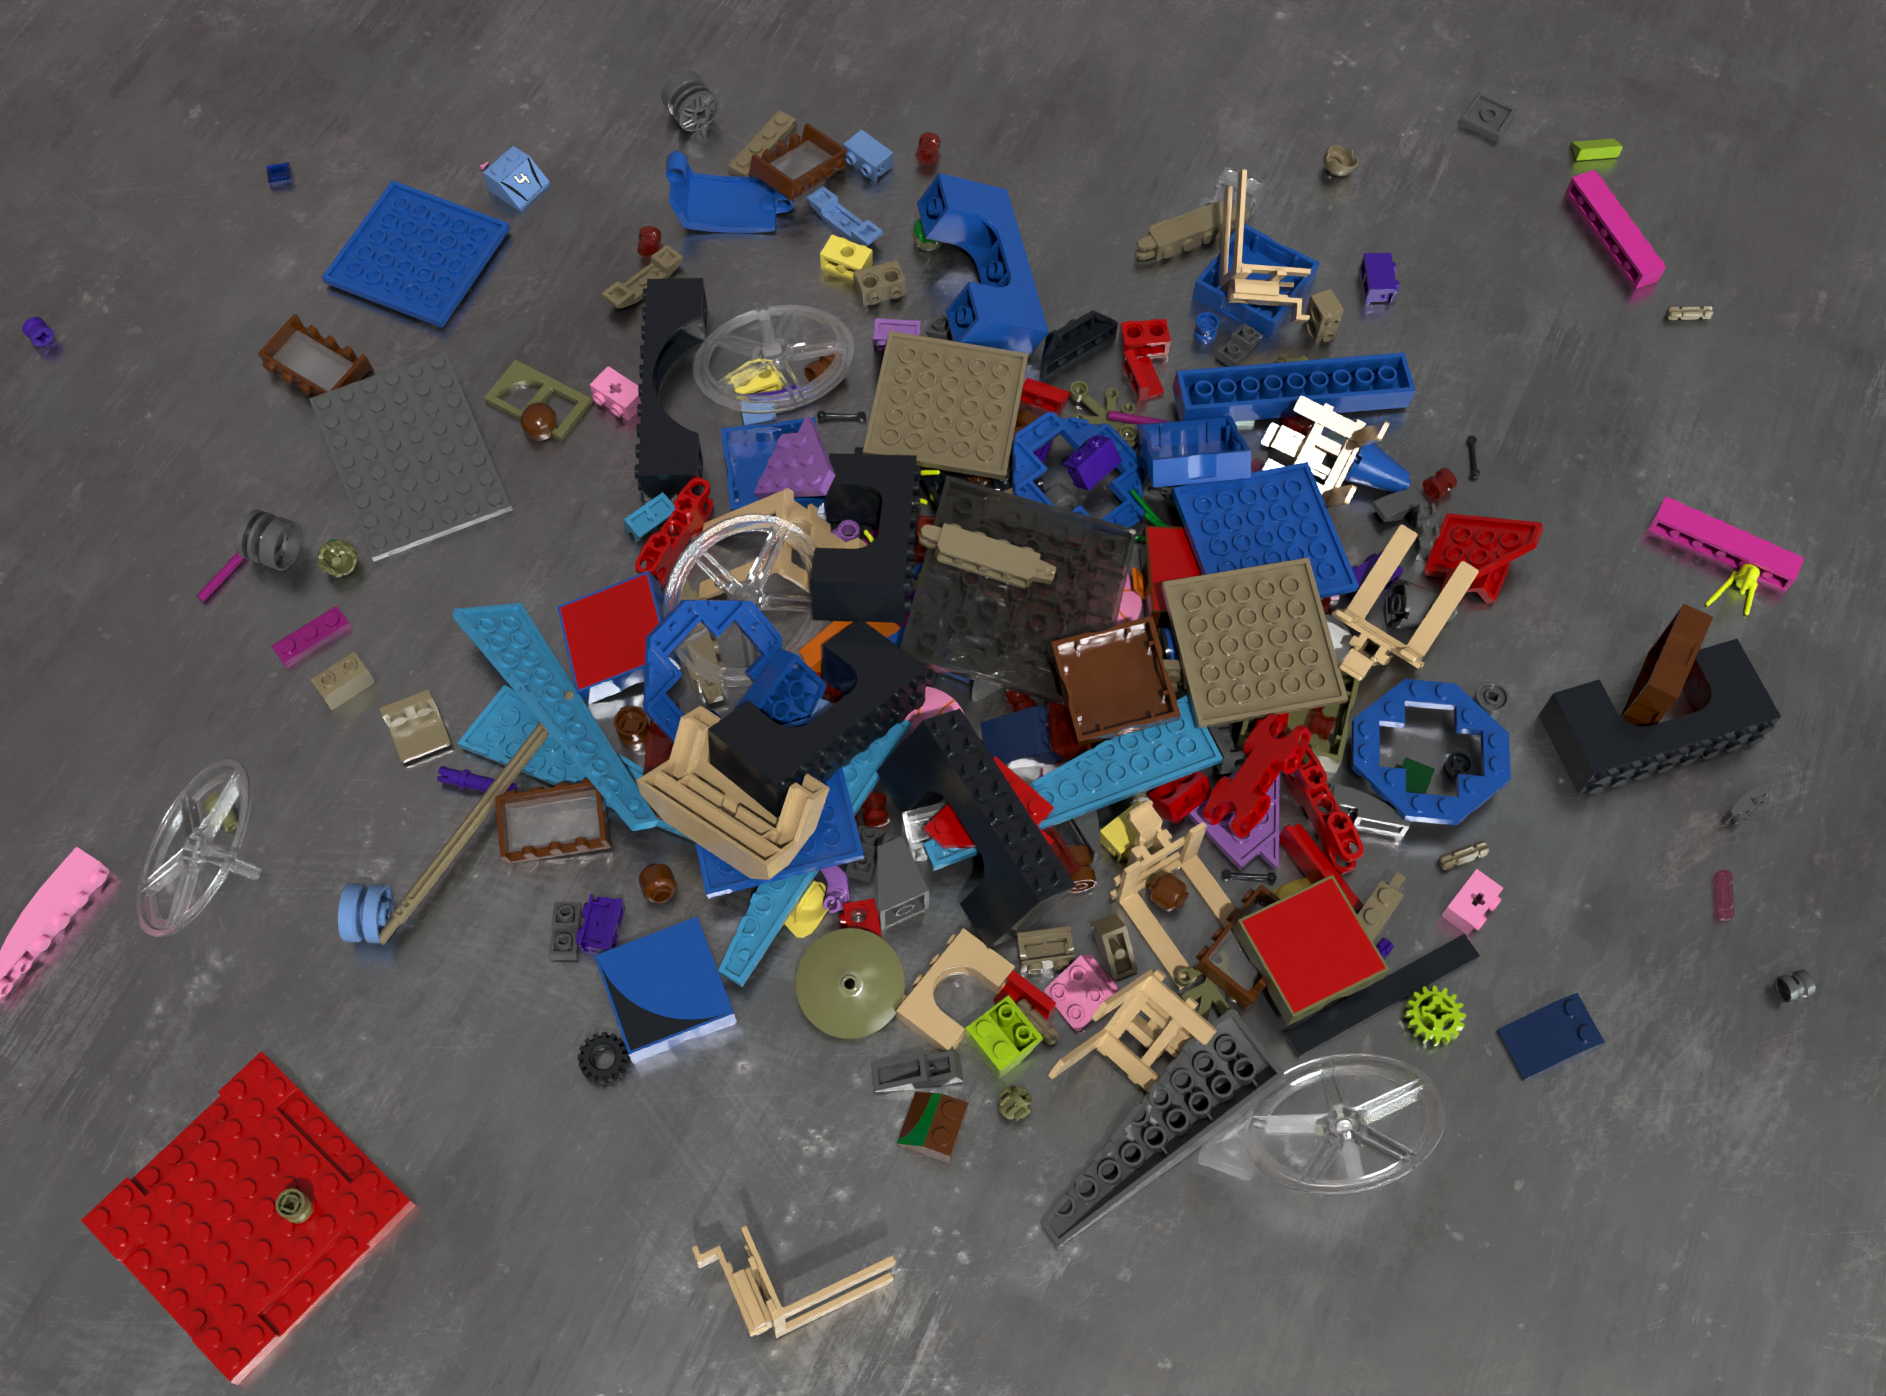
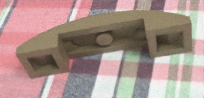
M666 245L651 256V263L623 284L617 281L603 291L601 295L616 308H624L635 304L643 299V288H647V279H668L683 261V256Z

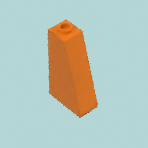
M833 621L799 650L804 658L803 661L822 677L823 645L855 621ZM866 622L886 638L901 629L898 623Z

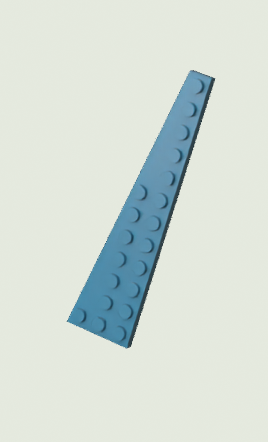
M522 603L454 609L452 617L459 624L461 630L466 632L544 725L547 732L560 744L632 831L655 827L658 822L657 817L647 801L641 796L639 788L583 699L577 694L576 688ZM567 690L573 692V699H566L564 697Z
M504 685L457 744L462 749L506 766L540 721L513 689ZM551 735L546 738L521 771L552 785L562 782L577 784L581 783V780L587 779L586 775ZM617 753L637 785L636 780L649 771ZM590 798V800L596 802V798ZM606 801V806L612 808V806ZM650 806L658 819L657 827L691 840L667 824Z
M1189 694L1177 700L1181 715L1178 721L1106 740L1094 749L1086 751L1032 782L1030 787L1055 807L1053 812L1038 827L1042 830L1221 763L1223 757L1207 727L1197 729ZM933 839L923 845L933 871L980 854L977 847L942 849Z
M904 720L900 724L897 723L889 729L884 737L875 740L865 752H860L847 766L842 767L854 816L880 779L877 770L904 742L913 729L911 722ZM819 870L758 886L756 892L751 897L750 906L745 916L742 917L737 933L733 937L718 970L720 975L741 987L744 986Z

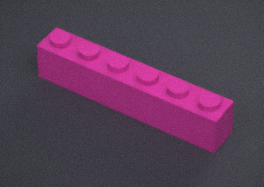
M1596 170L1572 177L1566 190L1567 195L1635 290L1658 282L1666 268L1663 260L1658 257L1651 244L1640 232L1638 226L1634 224L1627 211L1623 209L1616 196L1607 187L1603 178L1599 176Z
M1666 496L1657 508L1648 527V531L1737 571L1744 564L1754 565L1760 571L1757 580L1784 592L1796 580L1805 559L1792 551L1774 545L1770 541L1756 537L1745 530L1738 529L1723 520H1718L1700 510L1693 509L1680 503L1678 500Z

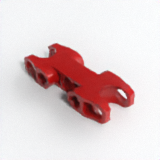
M700 477L689 481L675 499V509L660 532L650 536L635 561L636 573L641 574L649 571L653 576L658 577L661 589L674 573L676 560L690 539L700 534L704 523L708 521L713 512V499L708 498L711 491L709 481ZM696 485H701L705 487L702 494L694 495L691 492L692 488ZM704 504H707L708 508L703 511ZM647 560L646 567L643 569L641 563Z
M1274 713L1266 716L1247 738L1243 752L1248 758L1233 779L1227 776L1222 777L1211 791L1203 811V818L1207 823L1214 826L1228 813L1236 812L1231 822L1230 830L1240 839L1247 836L1261 822L1269 810L1271 798L1266 793L1279 773H1293L1302 761L1311 738V733L1307 727L1303 725L1296 726L1288 736L1277 739L1282 731L1283 722L1279 715Z
M1307 746L1305 754H1307L1309 762L1305 764L1301 761L1294 771V777L1284 772L1283 776L1294 800L1299 806L1304 807L1319 836L1318 845L1321 851L1342 876L1355 870L1356 859L1362 858L1364 846L1351 818L1340 810L1326 784L1327 775L1312 749ZM1317 807H1324L1328 812H1321ZM1350 842L1355 844L1357 847V852L1355 854H1353ZM1339 855L1344 861L1350 862V865L1348 867L1339 866L1336 863V857Z

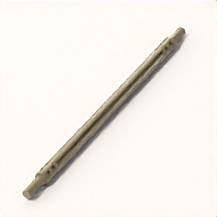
M567 690L564 697L566 699H573V692ZM541 722L538 723L389 915L391 919L379 933L381 945L387 942L400 924L403 925L496 805L495 796H502L550 735Z

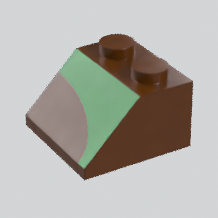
M915 1091L897 1145L950 1164L968 1112V1102L942 1093Z

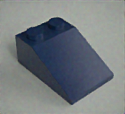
M1058 704L1029 707L981 722L980 724L984 746L992 758L996 756L1009 768L1059 764L1064 759L1065 748Z
M1578 993L1555 1001L1496 1031L1522 1081L1595 1052L1605 1043Z

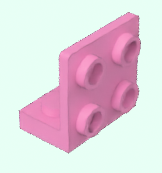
M1092 954L1080 955L1044 989V993L1056 1002V1008L1072 1028L1078 1032L1093 1020L1091 1017L1101 1003L1121 989Z

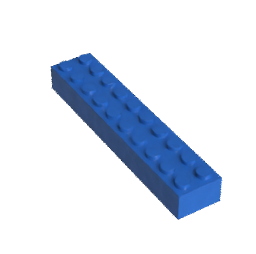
M1405 352L1176 371L1172 386L1180 421L1231 415L1234 422L1302 416L1293 411L1300 396H1304L1322 406L1327 403L1334 407L1333 412L1335 413L1409 407L1416 391Z

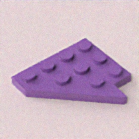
M809 416L805 417L798 433L782 434L777 440L773 454L768 459L767 466L762 477L758 480V485L754 491V494L759 499L778 493L786 488L794 492V497L827 495L835 477V472L815 422Z
M1234 772L1229 777L1233 779L1237 772ZM1280 773L1266 793L1271 798L1269 810L1261 822L1242 839L1236 837L1230 830L1231 822L1236 812L1228 813L1214 826L1207 823L1203 818V811L1209 798L1187 815L1196 826L1205 822L1207 825L1205 835L1239 870L1258 855L1274 871L1278 868Z

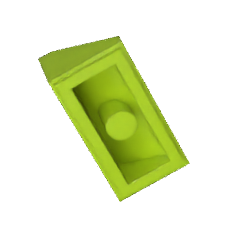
M1614 138L1571 142L1576 161L1619 157L1623 148L1622 144Z

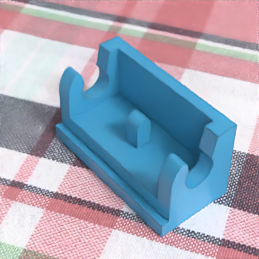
M662 492L624 519L625 531L628 534L631 532L634 535L635 542H639L644 535L670 517L675 509L673 503Z

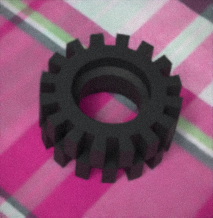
M602 1032V1036H598L597 1033L593 1034L594 1038L592 1040L587 1038L585 1040L586 1045H581L579 1049L581 1052L577 1058L579 1068L585 1078L592 1084L596 1083L597 1086L601 1087L602 1084L612 1086L611 1082L613 1081L617 1084L620 1082L619 1078L621 1076H626V1069L630 1068L629 1060L631 1058L623 1040L621 1038L618 1039L613 1033L608 1035L607 1032ZM610 1050L614 1053L615 1060L609 1068L599 1069L594 1065V1057L599 1051Z

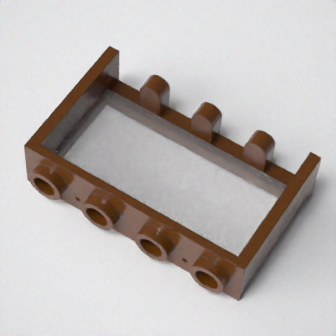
M808 123L804 126L801 140V136L794 132L790 137L788 147L781 140L777 143L774 156L772 151L765 149L762 158L756 154L752 155L748 176L756 175L788 197L789 202L796 197H800L807 190L816 187L817 184L825 179H829L836 172L842 171L847 163L846 154L848 150Z
M296 314L292 315L258 353L263 361L262 366L272 374L274 372L278 373L285 382L298 385V388L307 395L311 393L317 396L360 381L367 372L373 371L367 356L362 354L358 359L349 346L342 349L332 336L328 335L325 339L321 337L315 326L310 325L308 328L303 326Z
M588 778L581 780V783L577 784L562 782L552 788L545 789V787L538 786L530 788L527 792L507 791L502 796H495L500 858L507 864L612 848L609 839L606 799Z
M1262 884L1255 891L1251 888L1240 900L1244 903L1242 908L1239 910L1235 907L1226 918L1230 922L1224 929L1220 926L1211 937L1215 941L1210 948L1205 945L1195 957L1199 962L1194 967V970L1200 971L1236 1000L1244 1011L1256 1000V996L1266 986V982L1260 971L1252 964L1233 930L1239 919L1281 900Z

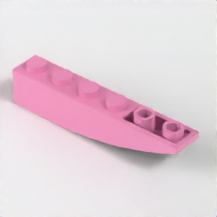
M77 846L40 887L8 934L0 950V999L11 991L13 984L22 974L30 969L32 962L41 952L49 947L51 940L60 930L68 925L70 918L79 908H82L87 903L88 897L97 887L105 882L107 875L110 873L100 861Z

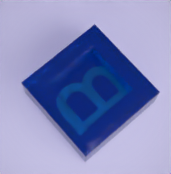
M289 162L266 166L270 188L293 184Z

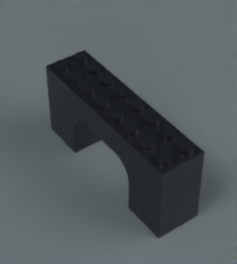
M829 453V460L835 472V477L826 495L827 522L853 520L856 523L874 525L879 528V533L874 542L862 548H815L810 578L813 620L856 621L860 618L864 622L905 623L906 613H911V597H908V595L913 594V580L911 579H914V564L912 562H916V547L914 546H917L916 530L919 529V499L922 497V485H920V481H917L921 480V465H917V455Z
M860 618L823 645L822 679L845 697L811 723L801 727L779 725L749 701H746L708 729L709 763L776 818L781 814L791 785L796 782L802 786L804 777L807 774L820 782L828 781L837 770L847 766L860 752H865L875 740L884 737L894 725L902 723L913 710L921 708L926 700L927 667Z
M1738 639L1698 651L1682 688L1693 713L1651 726H1636L1625 721L1617 713L1600 679L1553 693L1538 716L1578 795L1586 792L1594 794L1601 791L1605 786L1612 785V787H1617L1631 778L1640 780L1654 771L1663 773L1677 764L1686 766L1700 757L1709 759L1716 756L1720 751L1727 750V752H1732L1743 744L1755 745L1765 739L1764 735L1775 728L1774 725L1781 718V715Z
M961 709L922 720L877 770V774L903 815L939 803L945 798L976 844L984 861V876L981 883L960 905L988 949L1016 937L1017 933L1026 932L1076 887Z

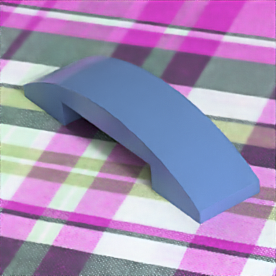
M824 186L807 197V202L816 213L846 239L859 245L868 246L883 235V230L871 221L866 220L863 222L840 205L838 197Z

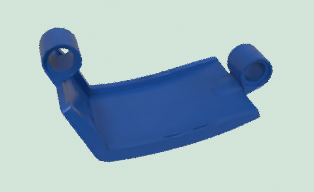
M679 150L667 156L665 174L670 183L669 203L681 225L687 229L723 233L775 231L776 214L791 211L794 207V199L789 202L788 197L758 177H733L694 173L687 161V156L683 155Z

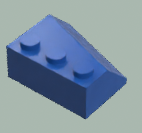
M779 649L734 709L749 701L779 725L810 718L819 698L822 699L827 684L797 654Z

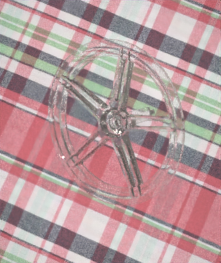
M763 303L762 305L757 304L755 306L756 310L731 319L710 334L698 349L693 364L694 378L699 390L714 404L740 413L771 414L809 404L835 388L844 379L852 366L855 356V345L848 327L836 316L826 311L800 305L768 307L767 303ZM782 315L774 330L771 316ZM798 316L807 317L822 323L836 337L834 339L787 344ZM788 318H789V321H788V324H787L786 329H785V331H784V334H783L782 337H780V335H781V333H782V331H783V329H784V327H785V325H786V323H787V320H788ZM758 320L764 343L729 333L744 324ZM716 346L752 357L751 360L719 381L713 378L709 370L710 358ZM836 354L829 367L820 376L802 387L788 364L790 361ZM781 369H786L796 389L792 390L781 373ZM773 370L787 392L756 396L740 394L733 390L762 372Z
M754 513L738 515L720 521L699 534L676 561L665 589L663 618L681 601L686 578L695 562H697L714 580V586L728 595L727 600H749L760 611L806 612L799 629L793 638L782 648L802 658L799 650L819 634L824 623L821 620H813L810 578L815 548L818 547L802 529L777 516ZM747 531L770 533L745 581L740 582L706 551L718 541L733 534ZM785 540L793 546L804 562L809 579V596L762 591ZM774 542H775V545H774V547H773V549H772V551H771V553H770V555H769V557H768V559H767V561H766V564H765V566H764V568H763V570H762L760 576H759V577H756V576L758 575V573H759V571H760V569H761V567H762V565H763V563H764L766 557L768 556V554H769V552H770V550H771V548H772ZM703 554L729 579L723 575L717 577L700 559V556ZM770 598L808 602V606L769 604ZM699 622V623L690 631V633H692L693 631H695L696 629H698L699 627H701L703 624H702L701 622ZM705 627L685 637L673 649L686 667L707 681L732 687L751 686L753 684L744 673L752 664L749 640L742 631L741 637L746 666L731 667L719 665L701 656L691 643L710 633ZM753 645L754 659L756 660L761 654Z
M225 759L208 766L185 787L161 822L149 847L137 889V918L139 925L146 934L156 938H165L185 928L210 902L229 871L252 880H257L260 877L262 866L237 857L247 828L252 802L250 775L241 763ZM228 781L202 822L198 800L217 784ZM240 794V816L231 847L213 843L215 834ZM183 821L185 836L183 848L162 866L171 841ZM209 862L221 867L207 891L188 910L201 865ZM179 876L168 919L165 920L158 909L157 892Z
M1340 1054L1315 1059L1286 1071V1082L1250 1108L1246 1113L1243 1125V1139L1246 1151L1255 1166L1268 1178L1285 1187L1301 1192L1320 1195H1344L1364 1192L1387 1185L1420 1166L1431 1155L1441 1140L1445 1129L1446 1111L1443 1098L1437 1086L1428 1076L1414 1066L1394 1058L1375 1054ZM1337 1076H1375L1393 1081L1401 1085V1087L1357 1107H1349ZM1332 1077L1341 1105H1333L1327 1078ZM1319 1080L1322 1081L1329 1112L1316 1115L1271 1116L1280 1103L1292 1093ZM1419 1100L1425 1112L1423 1132L1412 1149L1368 1126ZM1265 1135L1323 1136L1301 1175L1290 1171L1277 1162L1265 1144ZM1358 1145L1394 1164L1379 1172L1365 1176ZM1328 1147H1331V1148L1329 1149V1151L1327 1152V1154L1325 1155V1157L1323 1158V1160L1321 1161V1159H1322V1157L1324 1156L1325 1152L1327 1151ZM1341 1151L1348 1179L1323 1180L1322 1178Z

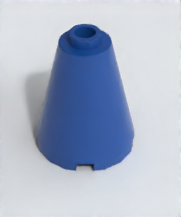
M1375 443L1360 447L1344 478L1346 482L1391 493L1407 490L1412 479L1409 478L1410 473Z

